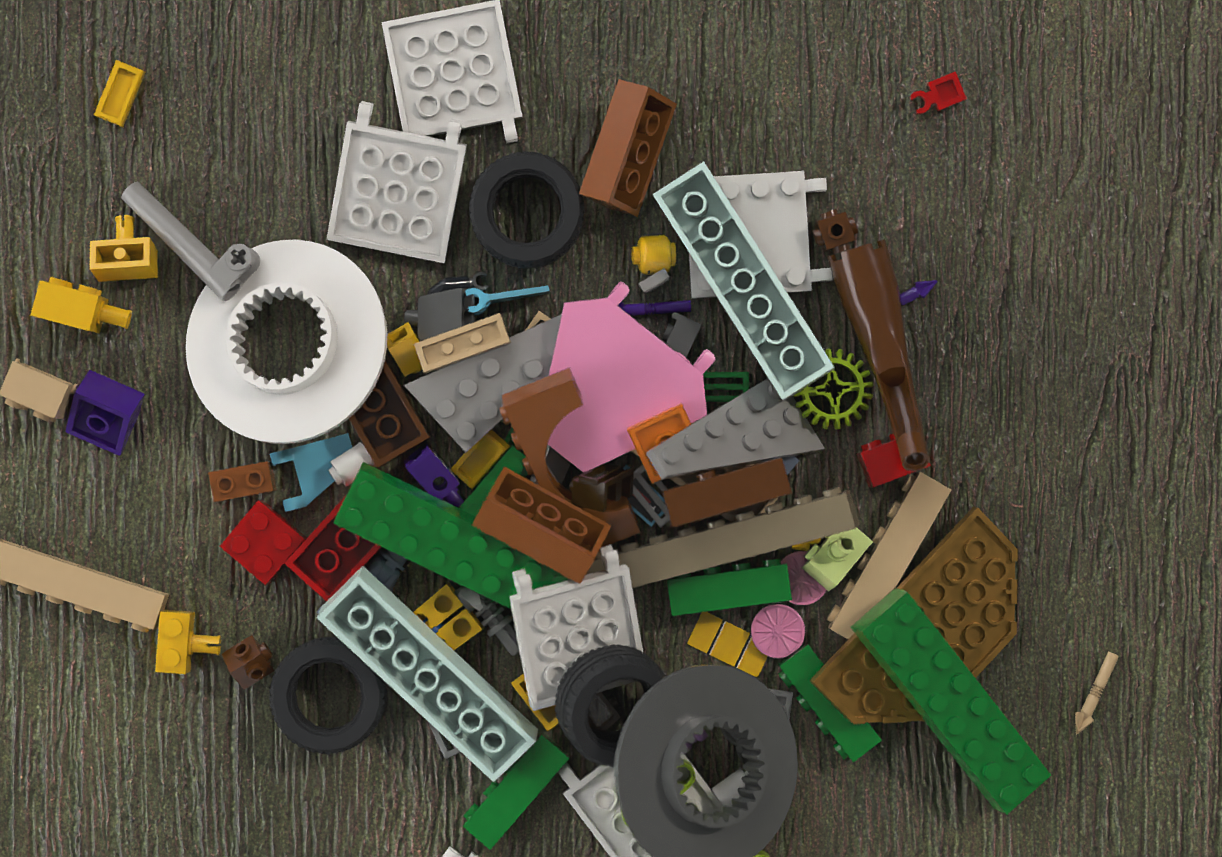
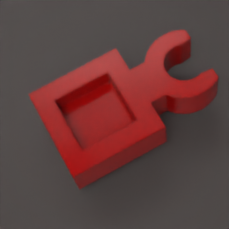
M956 71L928 82L929 92L916 91L909 97L910 100L921 98L924 101V107L915 111L916 115L926 113L933 104H935L939 112L967 99Z

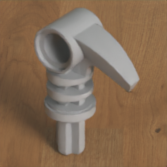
M462 585L454 591L469 612L477 610L474 615L477 619L480 616L484 619L480 622L483 627L488 624L490 628L487 630V635L489 637L495 634L512 656L520 652L516 632L509 624L514 619L511 615L503 616L502 613L505 610L502 606L497 608V602Z

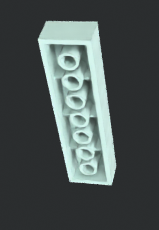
M705 162L700 163L653 194L783 401L835 369Z
M364 566L321 607L317 619L493 782L536 742L538 729Z

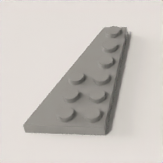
M562 314L510 337V344L448 365L404 386L458 445L467 452L503 419L499 410L503 406V394L549 376Z
M769 378L649 450L646 452V455L661 479L689 475L699 471L718 470L728 466L736 467L759 463L778 457H794L804 453H817L825 448L808 420L802 417V410L795 406L797 402L794 397L791 396L783 401Z

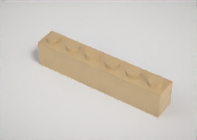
M917 472L915 476L910 474L902 487V490L905 491L903 498L900 502L895 500L887 513L890 520L885 528L880 526L872 541L876 545L870 554L864 553L857 565V568L861 570L855 580L850 578L842 591V594L846 596L840 607L835 604L827 617V621L831 622L828 628L846 639H849L854 634L850 627L896 588L952 491L922 472Z
M0 539V585L6 586V583L9 582L18 585L17 591L25 594L34 595L35 591L46 594L45 600L60 605H63L64 601L75 604L74 609L83 613L91 614L92 610L104 613L103 619L120 624L122 619L131 622V628L148 633L149 629H158L160 611L165 609L169 594Z

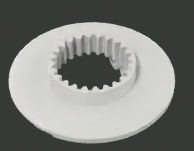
M280 240L268 242L251 248L260 257L259 268L231 299L222 301L207 285L204 287L195 303L188 324L186 361L192 384L200 400L222 424L236 433L254 440L274 444H290L314 439L330 432L348 420L362 406L374 389L382 371L387 350V323L382 304L372 283L363 271L345 255L330 247L311 241ZM241 255V264H244L246 260L244 259V255ZM284 295H286L290 299L297 297L303 302H308L318 312V318L323 321L320 327L327 334L321 336V340L326 343L325 346L317 350L321 357L311 360L314 367L312 369L305 367L303 369V377L294 374L293 382L283 378L280 383L275 379L269 381L255 374V371L247 366L249 362L242 356L246 351L239 344L246 339L241 335V331L248 330L249 328L245 323L246 319H254L252 311L254 309L261 311L263 301L270 305L274 296L279 300H283Z

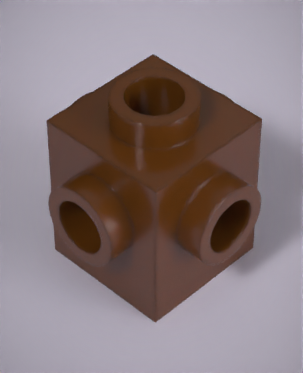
M837 209L820 214L821 220L815 223L816 229L812 230L817 246H822L824 252L832 250L833 254L851 249L849 244L856 240L854 235L858 234L854 218H848L846 211L838 214ZM834 225L840 226L842 229L841 235L834 236L831 233V227Z
M253 635L222 653L230 674L244 690L275 671L270 662L273 654L265 642L259 644Z

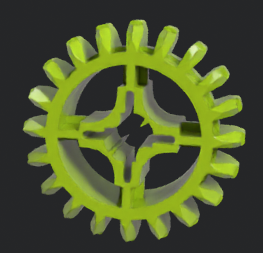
M825 349V353L833 366L836 364L846 368L853 375L855 382L840 381L834 369L825 375V381L822 385L815 387L807 386L793 396H802L803 400L795 403V406L797 408L803 405L807 407V410L802 413L803 418L808 417L810 413L815 415L811 420L812 425H816L821 418L823 419V429H828L829 421H833L834 429L837 430L840 429V419H843L848 427L852 425L849 418L851 414L857 420L862 418L861 414L857 411L858 407L865 411L869 409V406L863 403L862 399L873 398V394L864 393V388L873 387V382H863V378L869 376L870 371L866 370L862 373L858 371L864 364L862 360L858 361L855 365L851 364L854 358L853 353H849L846 360L842 359V349L837 350L836 358H832L831 349ZM831 378L835 386L848 387L847 389H841L840 393L836 392L837 397L834 400L831 393L817 391L824 389L825 386H829L827 382ZM857 391L853 404L846 411L840 413L841 396L845 392ZM809 396L825 397L831 414L817 409Z

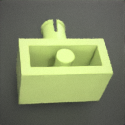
M858 528L826 536V539L820 546L815 543L804 556L808 561L803 565L802 569L828 592L839 584L873 542Z

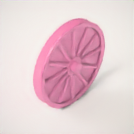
M807 551L793 552L781 561V564H788L792 600L788 602L796 605L812 604L818 601L826 592L822 585L802 569L803 565L808 561L804 557Z
M772 604L761 609L754 617L751 625V637L757 649L763 654L773 658H784L795 653L802 645L805 637V626L796 610L784 604Z

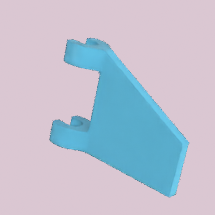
M547 285L494 294L484 293L477 288H470L465 292L466 296L474 295V298H479V303L476 306L468 307L470 313L478 316L483 314L493 303L548 294L550 290Z
M348 433L270 453L273 466L289 461L294 462L302 491L301 496L282 500L285 512L306 507L335 481L328 471L332 468L330 461L352 448Z

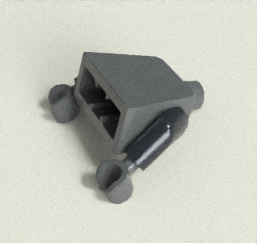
M478 272L473 278H468V276L443 278L429 288L427 295L418 298V310H407L405 312V324L409 322L412 328H418V338L426 340L473 323L474 313H470L468 307L474 306V295L466 296L465 291L470 287L485 291L488 285L481 287L475 281L476 278L486 277L487 274Z

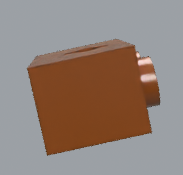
M272 461L208 472L213 502L277 491Z

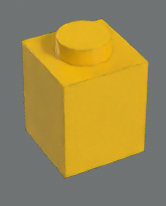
M409 322L387 334V348L405 377L422 370L414 346L420 340Z

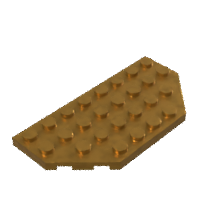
M973 506L897 588L907 591L976 678L1017 634V622L1015 621V604H1017L1015 561H1018V549L978 507ZM855 633L809 680L853 724H866L868 722H925Z

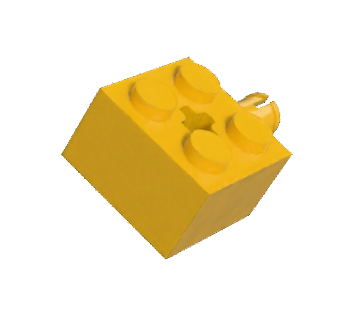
M50 277L49 282L39 281L31 316L100 334L103 322L121 326L125 329L129 327L132 310L107 305L109 299L101 297V290L80 284L78 290L72 289L73 283Z

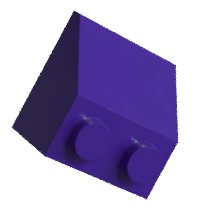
M89 370L74 393L65 432L120 456L140 414L145 394Z

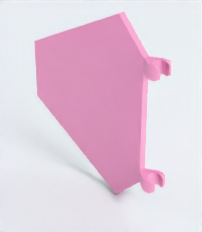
M619 282L607 298L564 302L549 376L570 367L580 389L583 406L575 409L559 422L549 438L548 445L583 473L634 450L635 446L626 428L680 403L683 404L691 423L707 416L703 373L715 361L714 354L707 349L704 350L694 365L680 356L618 306L629 293V287L623 282Z

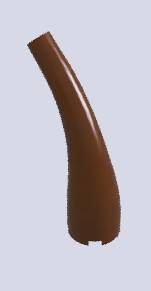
M883 239L877 241L879 246L877 249L873 250L872 244L869 243L840 252L842 256L840 260L836 259L835 254L827 256L842 306L858 337L877 382L898 446L902 466L908 471H919L928 465L929 455L908 359L899 286L886 240Z

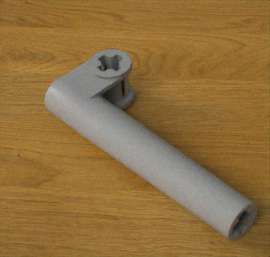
M139 182L132 183L124 190L121 196L122 200L222 301L231 299L259 268L260 257L258 253L244 244L232 245L218 259ZM241 255H244V259L246 260L244 264H241Z

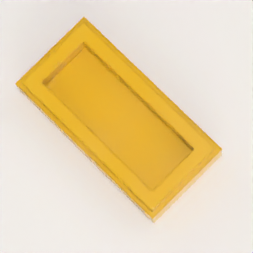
M116 60L94 116L123 127L145 71Z
M491 429L469 451L465 452L450 470L473 490L508 450L510 445Z

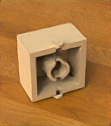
M16 358L15 361H12L0 389V396L5 397V404L26 411L28 408L34 410L33 416L55 423L56 419H66L78 384H72L28 364L21 363L20 359Z

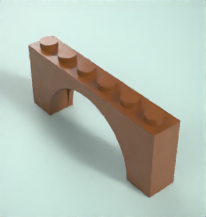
M569 367L503 394V406L499 410L505 424L511 423L515 431L511 433L516 449H523L526 455L523 463L528 475L534 474L538 482L536 483L537 485L571 503L572 494L554 478L545 460L547 444L553 430L564 417L583 406L580 389ZM621 496L619 501L607 499L606 511L604 512L579 507L612 525L601 547L640 533L638 520L628 497Z

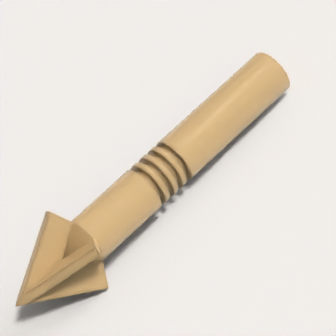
M1108 651L1093 683L1094 686L1092 685L1093 689L1091 688L1092 691L1088 694L1081 712H1075L1076 735L1094 722L1091 716L1098 704L1099 697H1101L1100 694L1102 695L1101 691L1103 692L1102 689L1105 688L1119 658L1114 653Z

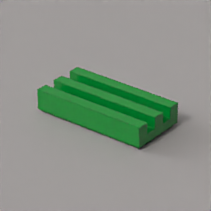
M749 372L703 373V378H743V384H704V390H743V393L749 390ZM705 396L706 402H729L738 396Z

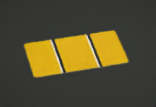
M708 612L701 613L687 642L688 645L754 677L759 676L768 657L757 649L752 640L751 633Z

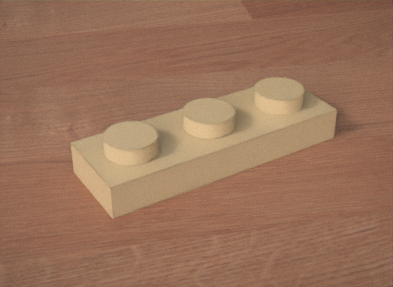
M498 313L415 343L414 346L423 372L426 374L510 344L511 341L502 315Z

